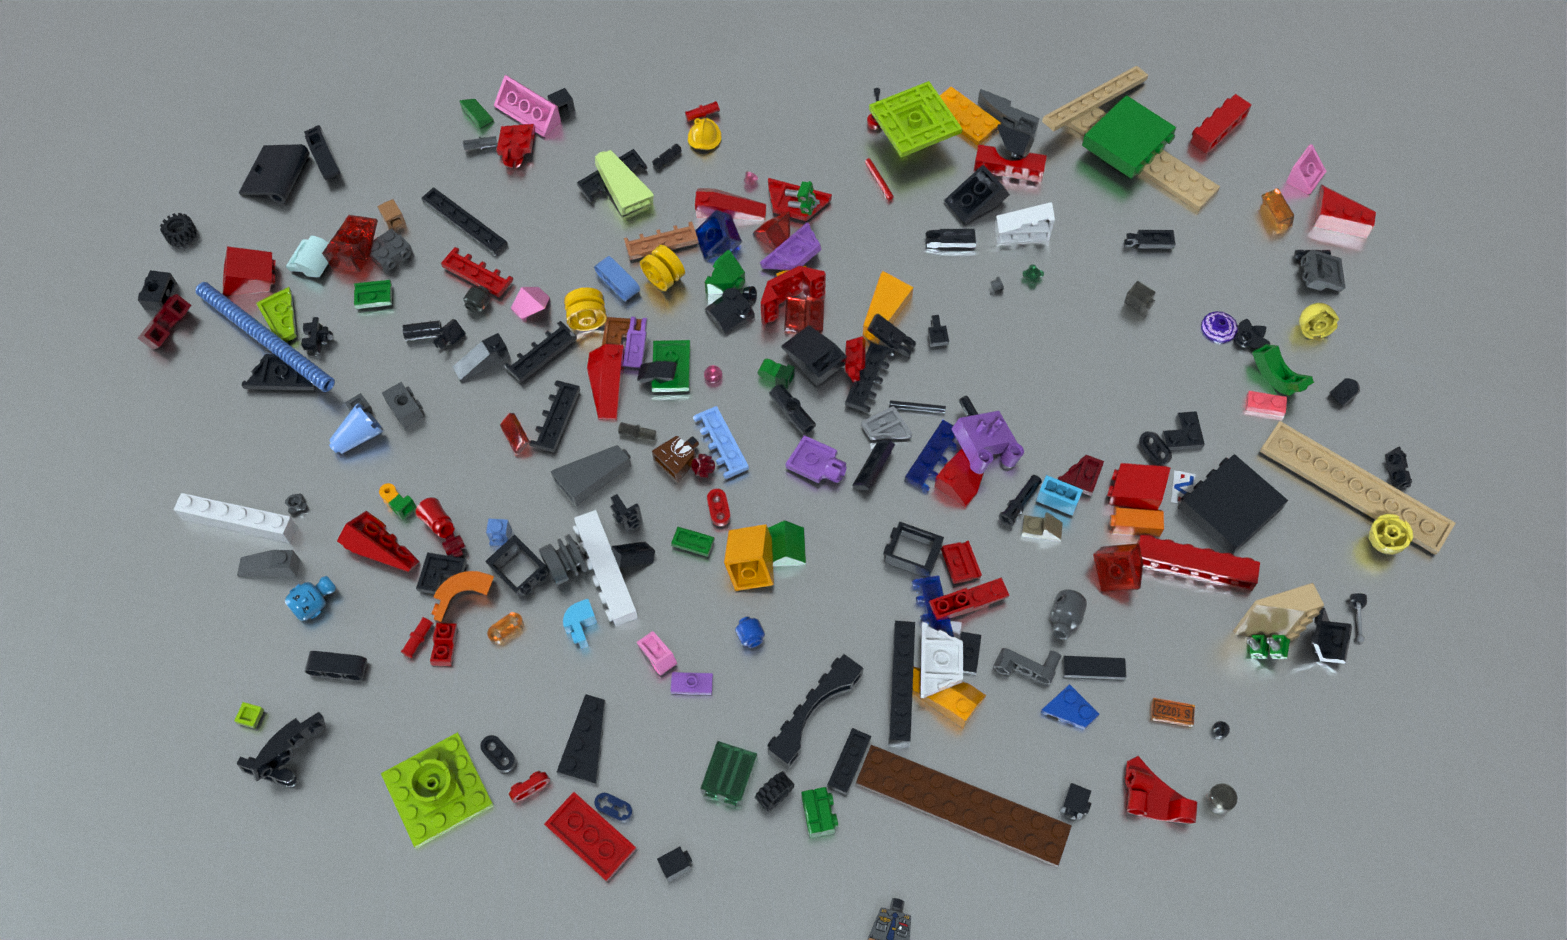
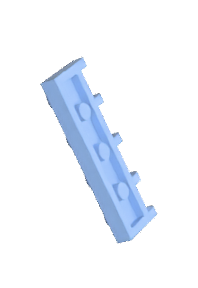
M715 406L696 414L693 417L694 421L702 420L705 425L700 430L701 434L709 433L713 440L708 445L709 450L717 448L721 456L716 460L717 465L725 463L728 469L723 474L724 478L728 479L749 470V466L718 407Z

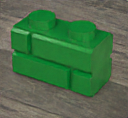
M827 787L802 791L801 797L809 837L816 838L834 834L835 827H838V819L836 813L832 814L831 806L834 805L832 792L828 793Z

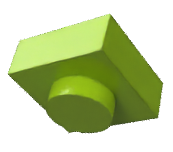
M242 702L234 722L256 729L264 709L260 706Z

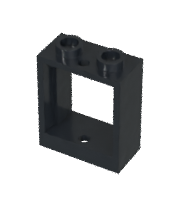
M899 521L897 528L893 527L890 535L892 539L891 544H886L883 552V555L886 556L885 563L930 579L942 548L944 537ZM901 535L932 546L925 566L894 555Z
M515 534L485 561L492 571L520 599L530 594L533 587L538 582L544 581L550 572L546 565ZM522 550L539 568L521 585L516 587L499 569Z

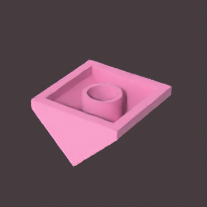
M1312 144L1307 147L1293 166L1286 181L1287 184L1306 194L1312 193L1327 172Z

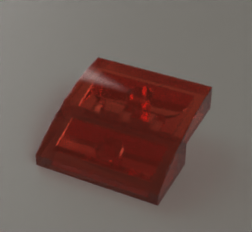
M787 297L784 331L799 333L810 325L821 333L823 331L824 300L807 297L806 300Z

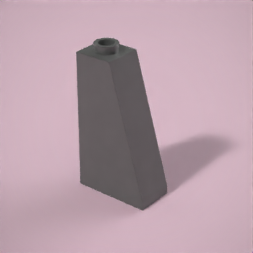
M616 445L551 471L555 483L574 505L578 506L630 468L631 456L627 450H622Z

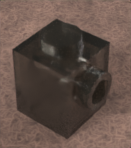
M1137 281L1127 292L1124 303L1143 314L1146 309H1150L1155 303L1153 298L1156 292Z

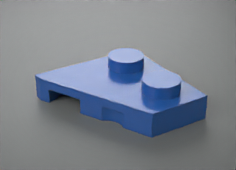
M1070 684L1041 710V713L1044 715L1049 714L1059 718V721L1071 723L1083 730L1100 715Z

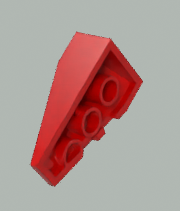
M604 344L589 352L587 371L598 419L617 420L624 374V345Z
M961 449L936 476L934 487L966 508L977 495L984 473L978 474L972 471L970 462L963 449Z
M368 511L363 512L345 524L337 539V542L343 545L345 549L407 572L419 564L417 558L405 546L399 545L396 542L397 537L385 530L386 525Z

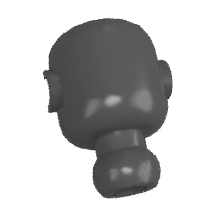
M1066 589L1056 595L1050 613V619L1055 624L1052 632L1056 638L1068 639L1072 634V629L1077 628L1082 623L1087 601L1081 593Z

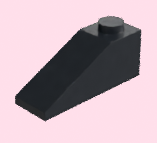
M499 333L482 340L452 368L460 382L509 359L510 355L506 344Z

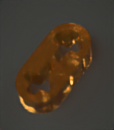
M514 612L506 615L488 629L487 635L489 640L496 645L504 643L521 631L524 621L518 613ZM514 619L518 624L516 626L511 625L510 621ZM495 631L500 633L501 636L499 638L494 635Z

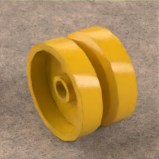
M659 245L651 252L652 255L648 254L640 261V267L646 278L656 288L666 291L674 284V281L677 282L685 275V269L680 259L672 250L664 245Z
M590 287L578 288L565 296L566 321L570 328L578 331H591L604 325L607 320V314L604 307V296L601 291Z

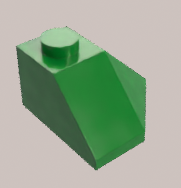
M727 250L715 261L713 265L715 269L712 272V276H707L704 282L707 294H723L728 288L740 289L744 286L745 271L732 252Z

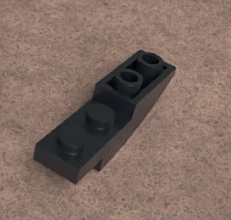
M317 125L304 131L307 144L323 178L326 180L341 173L321 126Z
M317 712L302 723L297 718L293 719L265 744L251 767L256 782L268 777L280 766L289 763L294 758L293 749L302 746L307 740L319 735L326 729L324 717L320 712Z

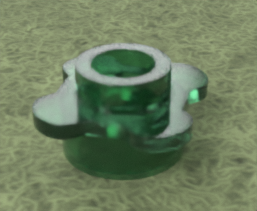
M1032 264L1029 266V269L1023 271L1022 275L1029 283H1037L1040 277L1044 276V272Z

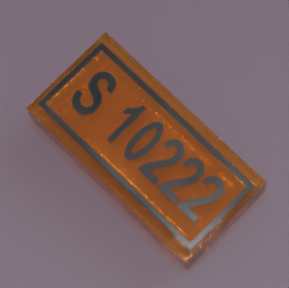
M1153 698L1150 720L1192 727L1194 725L1195 705Z

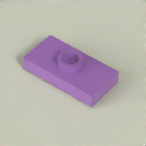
M672 672L671 694L712 695L713 673Z

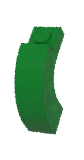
M1266 344L1252 352L1256 365L1263 377L1280 393L1290 396L1295 392L1305 391L1308 386L1314 383L1312 376L1297 374L1286 365L1279 346Z

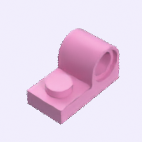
M654 631L636 642L660 676L677 665L673 653Z

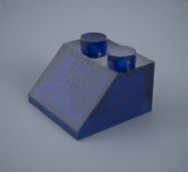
M715 210L695 230L699 246L704 258L707 260L721 256L727 250L732 252L742 243L732 216Z

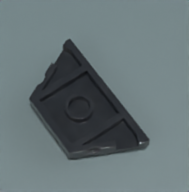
M265 354L260 363L251 371V377L247 382L243 381L241 385L244 389L315 390L313 383L275 354Z

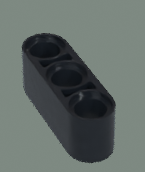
M310 651L304 672L312 676L360 681L363 680L367 658L351 654Z

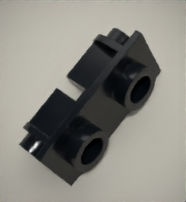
M1399 446L1385 454L1391 484L1395 488L1403 485V488L1411 487L1412 479L1409 471L1406 470L1408 468L1407 455Z

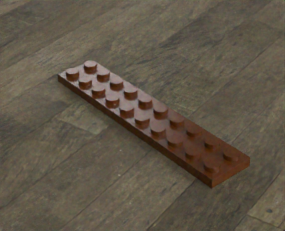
M871 745L855 784L1054 867L1059 866L1072 825L874 745Z

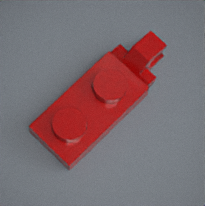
M863 336L846 341L847 358L845 369L852 382L859 381L860 370L865 369L866 341Z

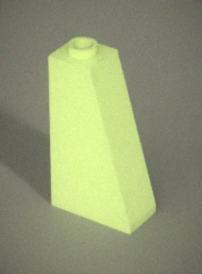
M611 150L607 152L602 151L595 156V166L622 216L653 204V193Z

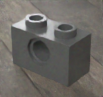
M400 382L382 392L386 403L403 428L423 418L420 411L423 407L418 399L413 400L414 394L409 386L405 388L403 383Z

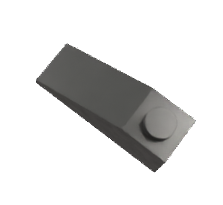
M270 550L240 558L237 576L297 577L300 558L293 550Z

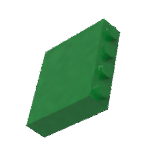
M1126 95L1084 135L1082 146L1132 179L1136 174L1139 175L1143 171L1146 164H1150L1154 160L1157 153L1160 154L1164 150L1167 143H1172L1175 138L1176 127Z

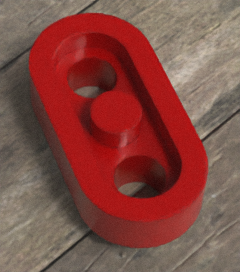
M712 489L707 494L711 520L716 526H725L730 521V510L726 494L721 489Z
M537 771L530 775V779L525 782L514 784L509 792L512 802H519L545 787L550 782L547 773Z

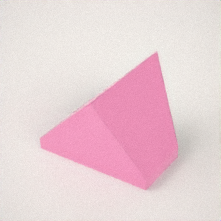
M521 287L511 306V310L524 320L529 315L545 309L550 297L539 287Z

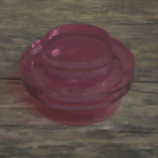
M715 365L707 367L704 371V378L709 383H717L722 379V370Z

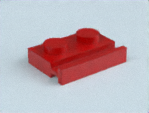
M969 540L964 543L958 542L942 546L941 552L953 584L981 578L982 574Z

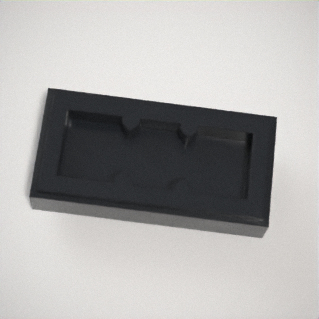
M961 632L960 640L963 641V673L976 675L982 635Z

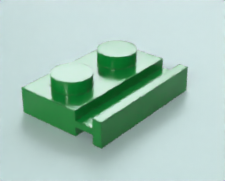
M391 280L354 283V306L356 309L392 305Z

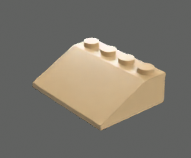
M1313 583L1256 600L1233 632L1235 635L1250 637L1252 635H1265L1267 638H1271L1272 635H1285L1292 641L1299 638L1300 633L1307 629L1306 626L1313 622L1312 619L1320 614L1319 611L1324 607V603Z

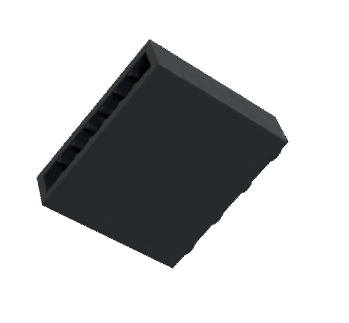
M1235 454L1229 459L1227 457L1224 458L1217 470L1212 469L1206 475L1207 479L1204 482L1200 480L1193 487L1194 491L1191 493L1186 492L1180 499L1182 503L1178 508L1225 551L1233 555L1275 517L1289 501Z

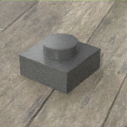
M361 393L345 402L350 411L357 403L365 407L362 409L364 412L372 410Z

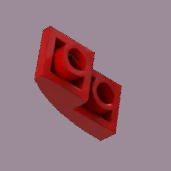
M436 623L432 639L434 646L430 659L431 666H452L457 634L456 623Z

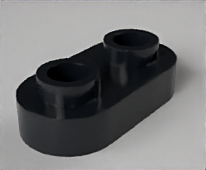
M1147 431L1140 436L1139 444L1155 464L1166 465L1171 461L1172 452L1157 433ZM1150 438L1153 439L1152 444L1149 443ZM1162 452L1165 454L1164 459L1161 458Z
M489 735L481 741V751L498 771L506 773L515 767V756L497 736ZM491 745H496L494 750H489ZM504 760H509L507 765H502Z

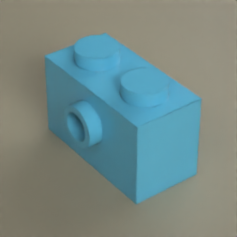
M1046 475L1036 501L1073 516L1083 489Z

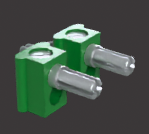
M802 181L797 191L785 190L786 196L798 197L799 201H789L788 206L799 208L801 213L812 215L813 209L817 207V204H820V200H817L813 193L814 188L811 181Z
M1252 635L1251 638H1247V643L1251 646V658L1266 659L1269 656L1273 659H1287L1290 639L1285 635H1272L1271 638H1267L1265 635Z

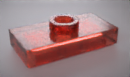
M509 413L500 424V427L514 453L521 454L530 441L515 413Z

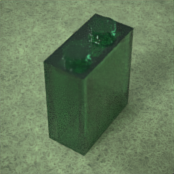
M717 741L700 788L704 798L711 801L719 799L724 801L725 805L734 808L736 805L742 807L758 761L757 753Z

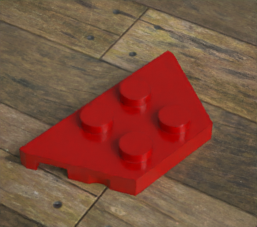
M768 178L772 210L776 214L807 221L832 199V194L814 190L813 193L816 199L820 200V204H817V207L813 209L812 215L803 214L801 209L788 206L789 201L799 202L798 197L785 195L786 189L797 191L800 186Z

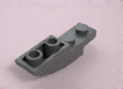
M980 89L978 104L984 111L1001 122L1002 126L1016 131L1021 128L1035 134L1040 118L1011 107V101Z

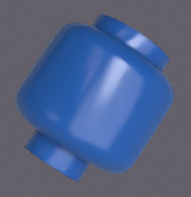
M749 616L739 620V624L735 628L738 639L743 646L754 648L763 642L765 632L758 619L750 618Z

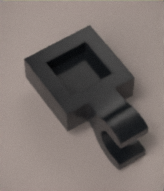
M932 315L931 327H928L930 347L949 345L946 325L941 326L939 315Z
M452 319L440 329L442 335L435 339L433 344L436 348L442 349L448 343L453 345L466 333L457 320Z

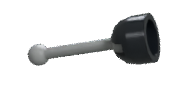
M1355 593L1350 595V604L1357 609L1358 635L1356 640L1361 643L1365 640V637L1362 635L1361 609L1367 605V595Z

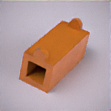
M1114 506V514L1110 515L1109 525L1113 526V534L1160 537L1164 530V511L1127 509Z

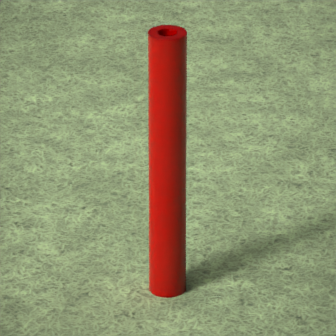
M870 158L866 159L865 164L886 198L892 200L894 196Z

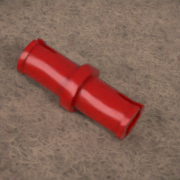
M715 101L704 106L699 105L698 108L690 111H685L687 121L690 122L701 117L706 118L709 114L719 112V105Z
M422 617L414 632L410 633V638L401 650V653L412 658L420 643L425 641L424 637L434 623Z

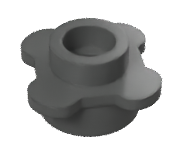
M292 494L285 500L290 514H295L297 511L307 508V504L303 500V494Z

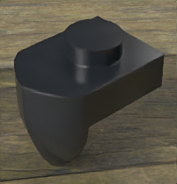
M1345 378L1329 393L1342 406H1345L1360 393V386L1358 381Z

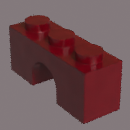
M178 294L169 297L137 339L152 350L159 348L169 336V331L173 325L183 318L192 305Z

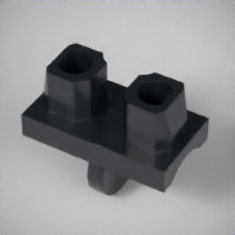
M313 317L312 322L303 323L304 334L311 335V338H302L301 345L303 349L313 350L315 355H320L322 344L325 345L327 341L332 340L333 333L328 330L327 326L323 327L319 323L318 317Z

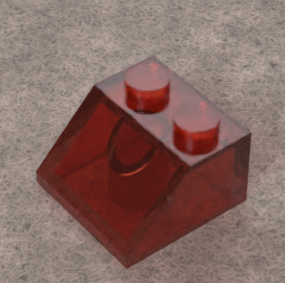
M1139 543L1102 546L1093 554L1102 592L1138 590L1141 588L1143 558Z

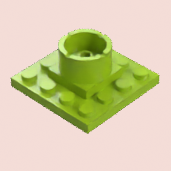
M930 81L869 104L870 112L901 158L962 133V127Z
M458 732L381 773L412 844L416 849L494 806Z

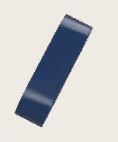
M605 792L596 796L594 805L601 814L621 823H627L633 817V809L626 801ZM607 798L608 803L612 805V807L610 808L608 806H604L603 808H601V804L599 802L601 800L605 801V799ZM626 807L628 815L620 817V813L615 809L623 810Z

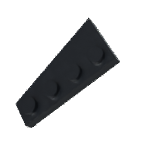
M585 694L556 771L557 774L597 786L606 704L604 699Z

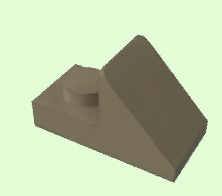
M1048 512L1045 513L1044 518L1024 515L1021 536L1061 542L1063 522Z

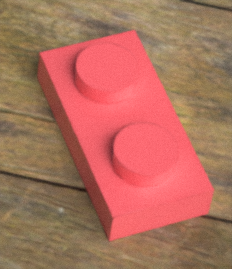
M1248 391L1246 410L1284 417L1286 414L1287 397Z

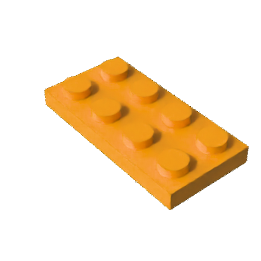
M949 87L940 95L962 127L961 134L977 146L998 130V124L1001 125V122L953 87Z

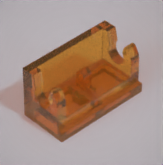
M1278 188L1261 195L1263 204L1268 207L1277 222L1279 230L1282 229V225L1285 223L1288 227L1293 225L1294 213Z

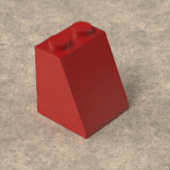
M227 246L223 269L222 294L227 297L269 292L271 285L275 283V274H272V270H275L276 260L272 259V252Z
M1121 463L1118 470L1114 469L1111 478L1114 481V485H1110L1107 496L1110 497L1108 504L1119 506V508L1157 511L1163 500L1171 468L1167 466Z

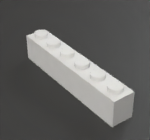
M181 493L174 507L176 514L185 521L289 544L298 527L290 516Z
M594 510L575 517L576 525L573 526L576 537L580 536L582 539L579 545L583 554L587 552L589 558L585 560L589 570H594L595 575L592 576L596 587L600 586L602 592L598 593L602 604L606 603L608 606V610H605L609 622L613 621L615 627L637 619L635 607L597 511Z

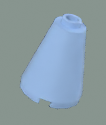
M360 403L353 407L329 439L331 442L329 446L335 453L340 452L343 454L384 432L371 413L362 410L365 407Z

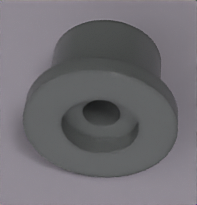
M999 277L990 282L995 292L1000 289L1004 290L1003 283Z

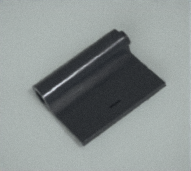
M302 144L263 145L239 194L268 195L277 203H285L310 154L308 148Z

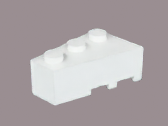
M1052 202L997 215L995 221L997 243L1050 241L1055 221Z

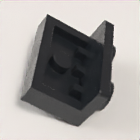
M618 494L610 497L612 502L610 508L617 524L621 523L626 532L638 528L643 522L639 505L636 503L626 508Z

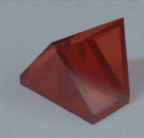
M790 211L764 222L753 232V235L774 251L790 237Z

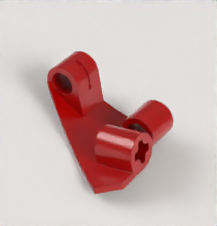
M1139 756L1127 761L1125 784L1129 788L1128 813L1161 821L1196 823L1197 802L1195 800L1187 799L1169 787L1151 771Z

